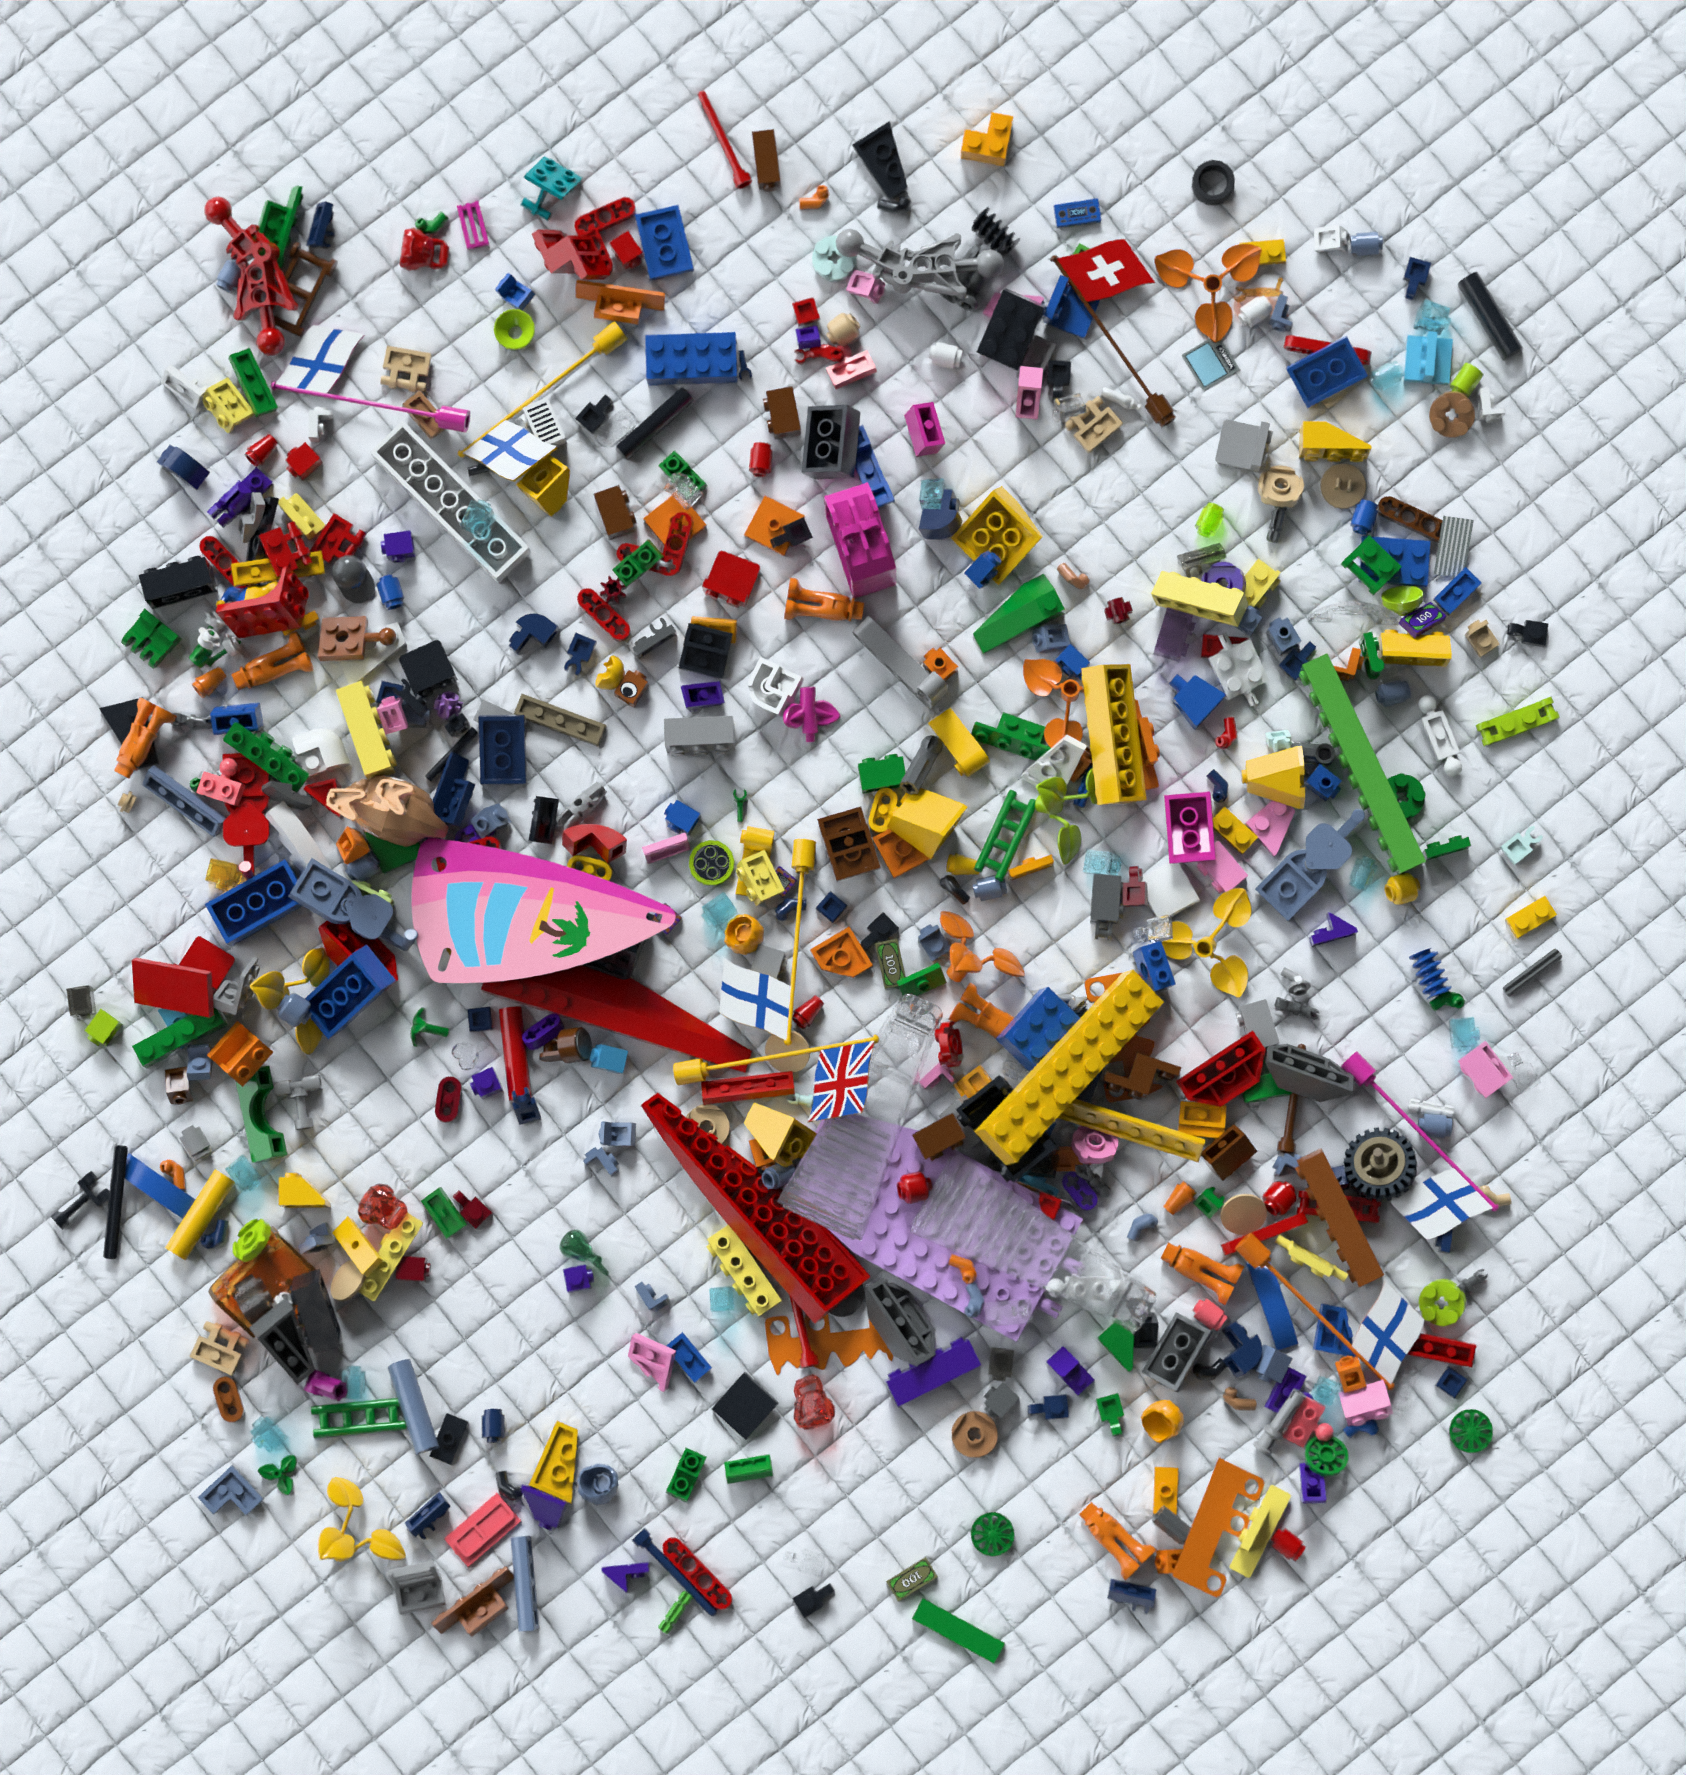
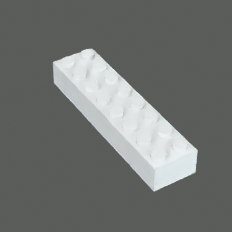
M404 421L396 426L370 451L372 457L498 584L531 553L530 548Z

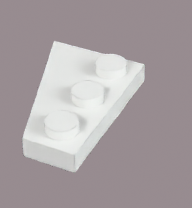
M398 622L369 632L379 633L383 628L393 629L396 633V641L392 645L385 646L380 641L366 642L363 660L340 661L348 685L359 682L362 678L368 676L377 666L388 660L406 645Z
M1066 735L1025 770L1020 778L1036 786L1048 778L1061 777L1065 780L1067 786L1087 745Z

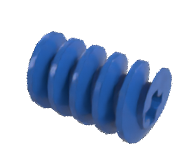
M1431 948L1409 956L1410 960H1417L1412 967L1420 969L1415 974L1416 977H1424L1419 982V985L1427 986L1422 991L1423 994H1430L1427 999L1448 992L1452 988L1451 986H1444L1448 977H1440L1445 969H1437V966L1442 961L1434 960V957L1439 953L1438 951H1430Z

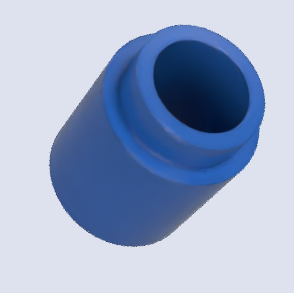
M1361 500L1360 504L1356 505L1350 524L1354 528L1353 531L1355 533L1366 535V533L1372 532L1378 514V505L1369 500Z
M392 575L381 577L379 579L380 582L376 585L382 604L386 606L387 610L403 606L404 595L398 578Z

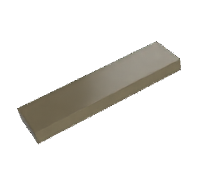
M522 693L514 711L515 715H525V720L597 747H599L607 727L605 724Z

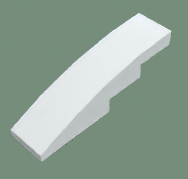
M284 801L266 813L265 817L279 832L277 838L292 854L289 859L302 873L311 858L331 869L314 839Z

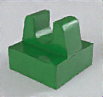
M1214 1187L1206 1188L1193 1202L1209 1219L1222 1207L1225 1200L1223 1195L1217 1198L1213 1194L1216 1189Z

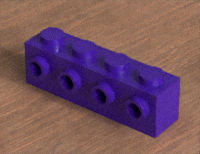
M960 1337L950 1343L951 1347L942 1350V1348L936 1349L935 1355L922 1364L914 1366L909 1363V1368L903 1371L898 1368L888 1373L889 1378L885 1379L897 1406L899 1407L981 1366L969 1339L963 1340Z

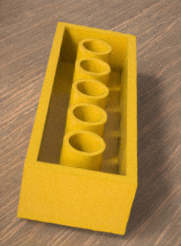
M1104 664L1081 668L1097 805L1145 801L1147 799L1131 664Z

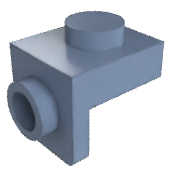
M500 803L484 808L470 820L481 838L487 837L493 831L504 828L511 823L506 810Z
M602 1121L601 1128L599 1129L600 1144L607 1146H635L636 1123Z
M594 1147L585 1154L586 1159L583 1162L586 1166L598 1158L611 1177L618 1172L616 1168L619 1165L618 1161L612 1153L607 1155L602 1147L600 1149Z
M1287 1153L1283 1157L1278 1156L1272 1168L1276 1169L1274 1175L1279 1176L1284 1165L1296 1171L1295 1168L1299 1166L1297 1160L1302 1158V1156L1295 1154L1293 1157Z

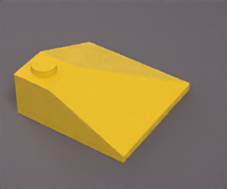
M1001 486L994 489L951 539L973 561L984 552L995 553L1001 559V564L997 567L998 573L992 580L997 585H1000L1043 536L1019 502Z

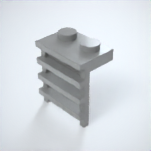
M434 1560L388 1570L387 1577L395 1589L400 1615L446 1605L441 1573H439Z

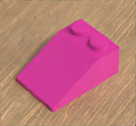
M1198 792L1164 795L1169 863L1216 860L1211 793Z

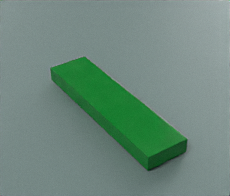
M922 1598L912 1617L916 1622L993 1664L1005 1642Z

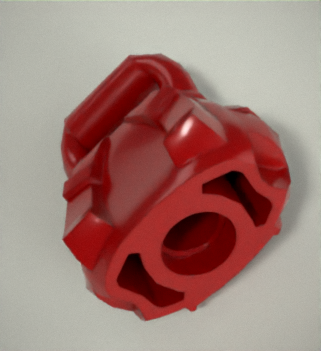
M416 228L404 230L399 263L402 268L408 271H415L422 267L442 269L447 265L449 246L445 241L428 237ZM435 245H440L438 264L433 262Z

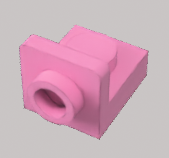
M854 270L846 291L850 294L868 298L873 303L878 304L880 297L884 294L885 283L880 278L874 279L873 274Z
M394 696L383 699L377 708V712L385 734L407 729L409 725L401 706L403 699L401 697L395 699Z
M938 1063L919 1081V1084L924 1090L928 1086L932 1089L941 1081L939 1078L941 1074L951 1084L955 1080L952 1077L955 1073L946 1065L942 1066Z

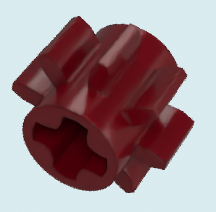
M608 576L607 583H600L602 588L605 589L600 592V596L607 597V604L610 601H615L618 605L621 597L626 598V594L622 590L627 589L624 584H620L621 580L619 578L612 580ZM617 586L618 593L613 592V594H610L609 588L613 589Z
M1119 597L1107 602L1108 607L1104 610L1107 621L1112 619L1114 624H1120L1130 620L1129 614L1133 613L1130 601L1124 602L1123 597Z

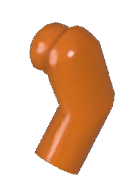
M954 1254L951 1255L948 1265L960 1269L964 1283H973L977 1279V1272L973 1262Z

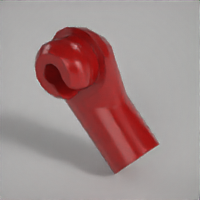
M1235 717L1223 719L1225 731L1215 740L1216 746L1220 749L1229 748L1237 739Z

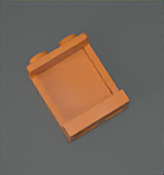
M236 1021L207 1056L243 1087L273 1054V1051L239 1021Z

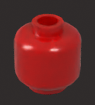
M922 1172L902 1175L900 1182H897L899 1198L907 1204L926 1201L929 1197V1191L933 1190L931 1179L929 1177L926 1178Z
M1273 1182L1263 1193L1262 1200L1267 1212L1271 1215H1285L1297 1200L1294 1193L1295 1189L1290 1183Z

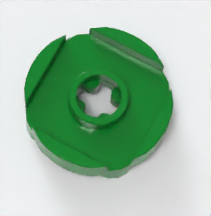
M1403 773L1388 778L1387 780L1396 799H1398V795H1396L1398 791L1400 793L1404 791L1407 793L1406 798L1409 800L1399 803L1405 818L1409 819L1416 816L1421 811L1426 796L1422 784L1413 776Z

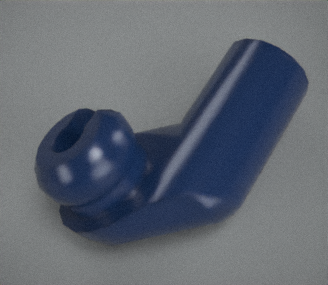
M1213 769L1206 776L1214 784L1212 798L1215 802H1224L1228 797V782Z
M787 898L781 902L775 909L776 919L779 921L787 920L788 914L792 910H797L798 899ZM802 899L803 911H806V899Z
M217 1219L215 1231L208 1235H203L200 1240L201 1245L207 1249H213L222 1244L226 1238L229 1221Z

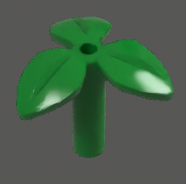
M423 1007L414 1015L410 1031V1038L415 1047H417L416 1035L419 1032L447 1037L449 1033V1028L427 1024L420 1018L425 1010Z
M295 1455L285 1456L281 1460V1469H278L274 1464H265L258 1469L260 1476L266 1480L271 1481L279 1478L277 1483L279 1491L284 1495L291 1494L293 1480L286 1476V1473L295 1471L297 1466Z

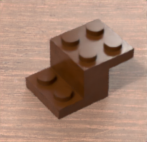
M861 806L817 819L836 882L881 869Z
M1137 1053L1128 1079L1106 1072L1103 1084H1106V1089L1119 1093L1121 1089L1129 1092V1097L1141 1100L1142 1097L1146 1098L1148 1096L1155 1072L1159 1073V1078L1171 1081L1173 1078H1178L1182 1067Z

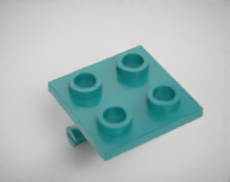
M544 156L524 175L525 180L541 188L536 204L525 197L520 206L530 210L532 215H538L548 221L552 216V212L541 207L547 193L563 200L581 182L582 177L576 175L572 170L557 164L553 159Z

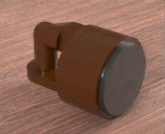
M583 1027L562 1029L558 1036L543 1045V1053L539 1054V1060L544 1062L563 1061L564 1063L587 1061L592 1051V1041L588 1031ZM557 1044L558 1051H553L554 1045Z

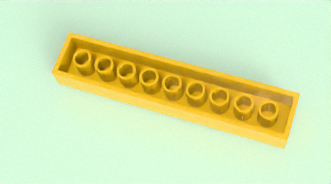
M1134 969L1122 973L974 1132L1005 1165L1016 1163L1164 1003L1162 999Z

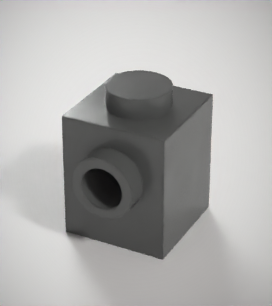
M1002 1382L997 1389L992 1386L984 1395L987 1399L984 1402L987 1406L984 1410L993 1419L997 1416L1001 1419L1020 1398Z

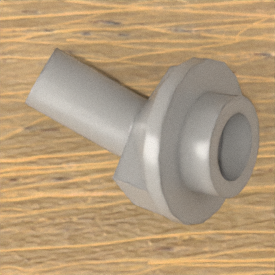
M1283 968L1281 976L1292 981L1288 988L1289 993L1296 996L1306 994L1311 987L1310 982L1303 980L1300 975L1288 968Z
M1056 994L1065 1003H1068L1070 1008L1077 1014L1083 1012L1088 1006L1086 1003L1088 998L1086 996L1076 997L1072 994Z

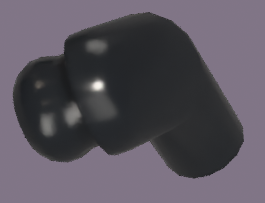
M507 1471L495 1473L498 1491L501 1495L510 1501H516L523 1496L521 1487H514L509 1484Z

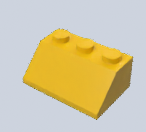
M1389 629L1379 635L1380 650L1378 651V658L1384 664L1446 667L1452 659L1450 636H1444L1443 632H1430V635H1420L1414 638L1408 632L1407 634H1400L1398 630Z

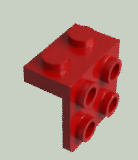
M719 551L708 579L705 578L702 590L706 596L717 600L721 598L733 607L739 608V606L745 608L760 572V566L757 563L728 552Z
M198 936L184 955L179 966L211 971L214 996L235 963V958L203 937Z

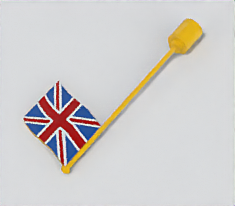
M874 1035L872 1038L708 1066V1063L703 1062L702 1058L674 1063L673 1073L676 1084L679 1086L706 1081V1076H709V1071L820 1051L815 1072L813 1106L808 1122L860 1114L864 1110L868 1095L869 1065L874 1044L879 1042V1037Z

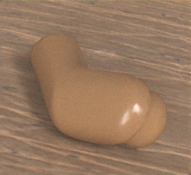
M1227 1387L1225 1389L1224 1401L1235 1410H1256L1257 1404L1255 1399H1241L1236 1396L1237 1390L1235 1388Z

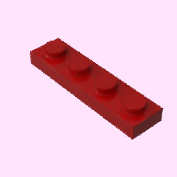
M792 1071L701 1082L703 1105L795 1094Z

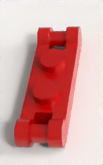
M1299 1191L1300 1207H1297L1296 1214L1305 1212V1215L1318 1216L1316 1209L1319 1208L1317 1201L1316 1208H1309L1310 1197L1307 1191ZM1345 1195L1357 1221L1380 1222L1378 1209L1381 1207V1202H1377L1376 1199L1370 1201L1363 1197ZM1363 1205L1369 1206V1214H1362Z

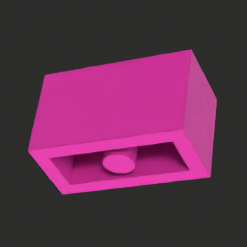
M934 402L912 405L904 416L916 457L937 454L946 443Z

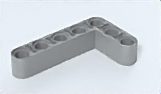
M868 616L852 632L930 710L947 694V683L936 672L933 671L931 674L926 672L871 617Z

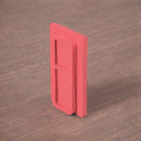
M496 1493L445 1537L444 1540L469 1567L519 1524L521 1520L511 1509V1506Z

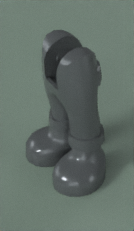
M975 243L963 259L977 258L981 246ZM978 272L957 273L958 280L963 286H965L970 274L974 273L966 287V297L959 299L958 305L965 310L975 311L978 307L975 296L978 295L981 286L987 278ZM940 294L943 298H945L947 301L955 304L958 299V297L954 295Z

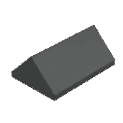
M1176 1312L1143 1368L1142 1373L1166 1388L1179 1392L1213 1332Z

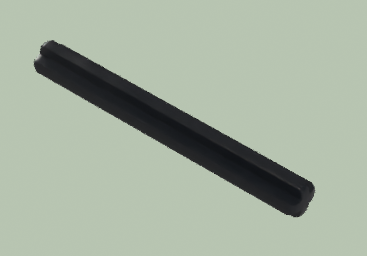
M125 1145L114 1146L103 1258L105 1259L117 1258L128 1147Z

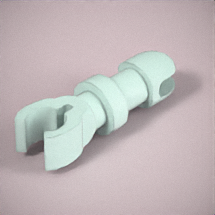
M795 1093L790 1096H795L796 1100L787 1099L789 1103L807 1105V1108H812L814 1095L809 1094L805 1096Z

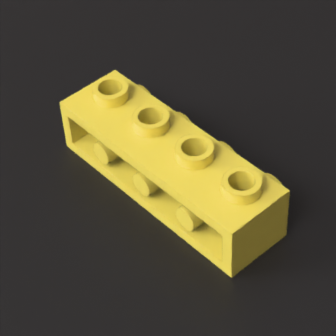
M1162 571L1151 592L1154 602L1158 606L1236 627L1239 626L1248 607V601L1244 592L1237 588L1229 589L1222 587L1218 583L1202 582L1198 578L1183 577L1176 572L1168 573Z
M729 1225L707 1239L710 1243L706 1246L713 1257L718 1255L722 1261V1264L719 1265L726 1277L732 1276L735 1281L732 1286L738 1295H745L748 1300L745 1305L752 1315L757 1313L760 1317L782 1302L741 1239Z

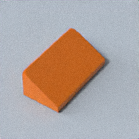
M349 826L344 829L336 842L341 857L347 865L370 851L362 833Z

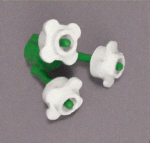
M215 611L211 614L206 612L205 615L207 617L204 622L209 624L207 630L203 627L199 629L201 633L197 639L199 644L194 648L189 659L196 666L204 668L206 664L211 667L215 661L227 653L231 657L237 654L242 657L243 653L240 649L243 646L241 640L236 636L231 638L229 634L225 635L227 639L222 642L225 649L211 657L213 654L212 649L214 647L219 648L220 646L218 642L219 635L213 628L221 630L222 626H226V624Z

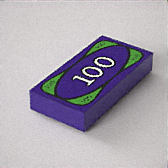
M1429 602L1401 618L1399 625L1412 637L1416 638L1444 622L1446 615L1432 602Z

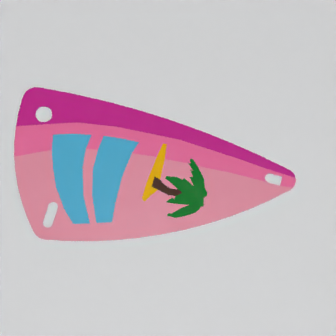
M430 838L421 844L414 868L412 918L414 930L418 933L416 941L430 978L438 983L506 981L569 969L631 947L673 925L676 919L672 908L613 882L554 862L493 847ZM436 857H443L447 862L446 868L441 872H436L431 867V863ZM647 913L662 914L661 922L657 923L647 920ZM450 948L452 953L447 968L441 972L438 970V965L443 950Z

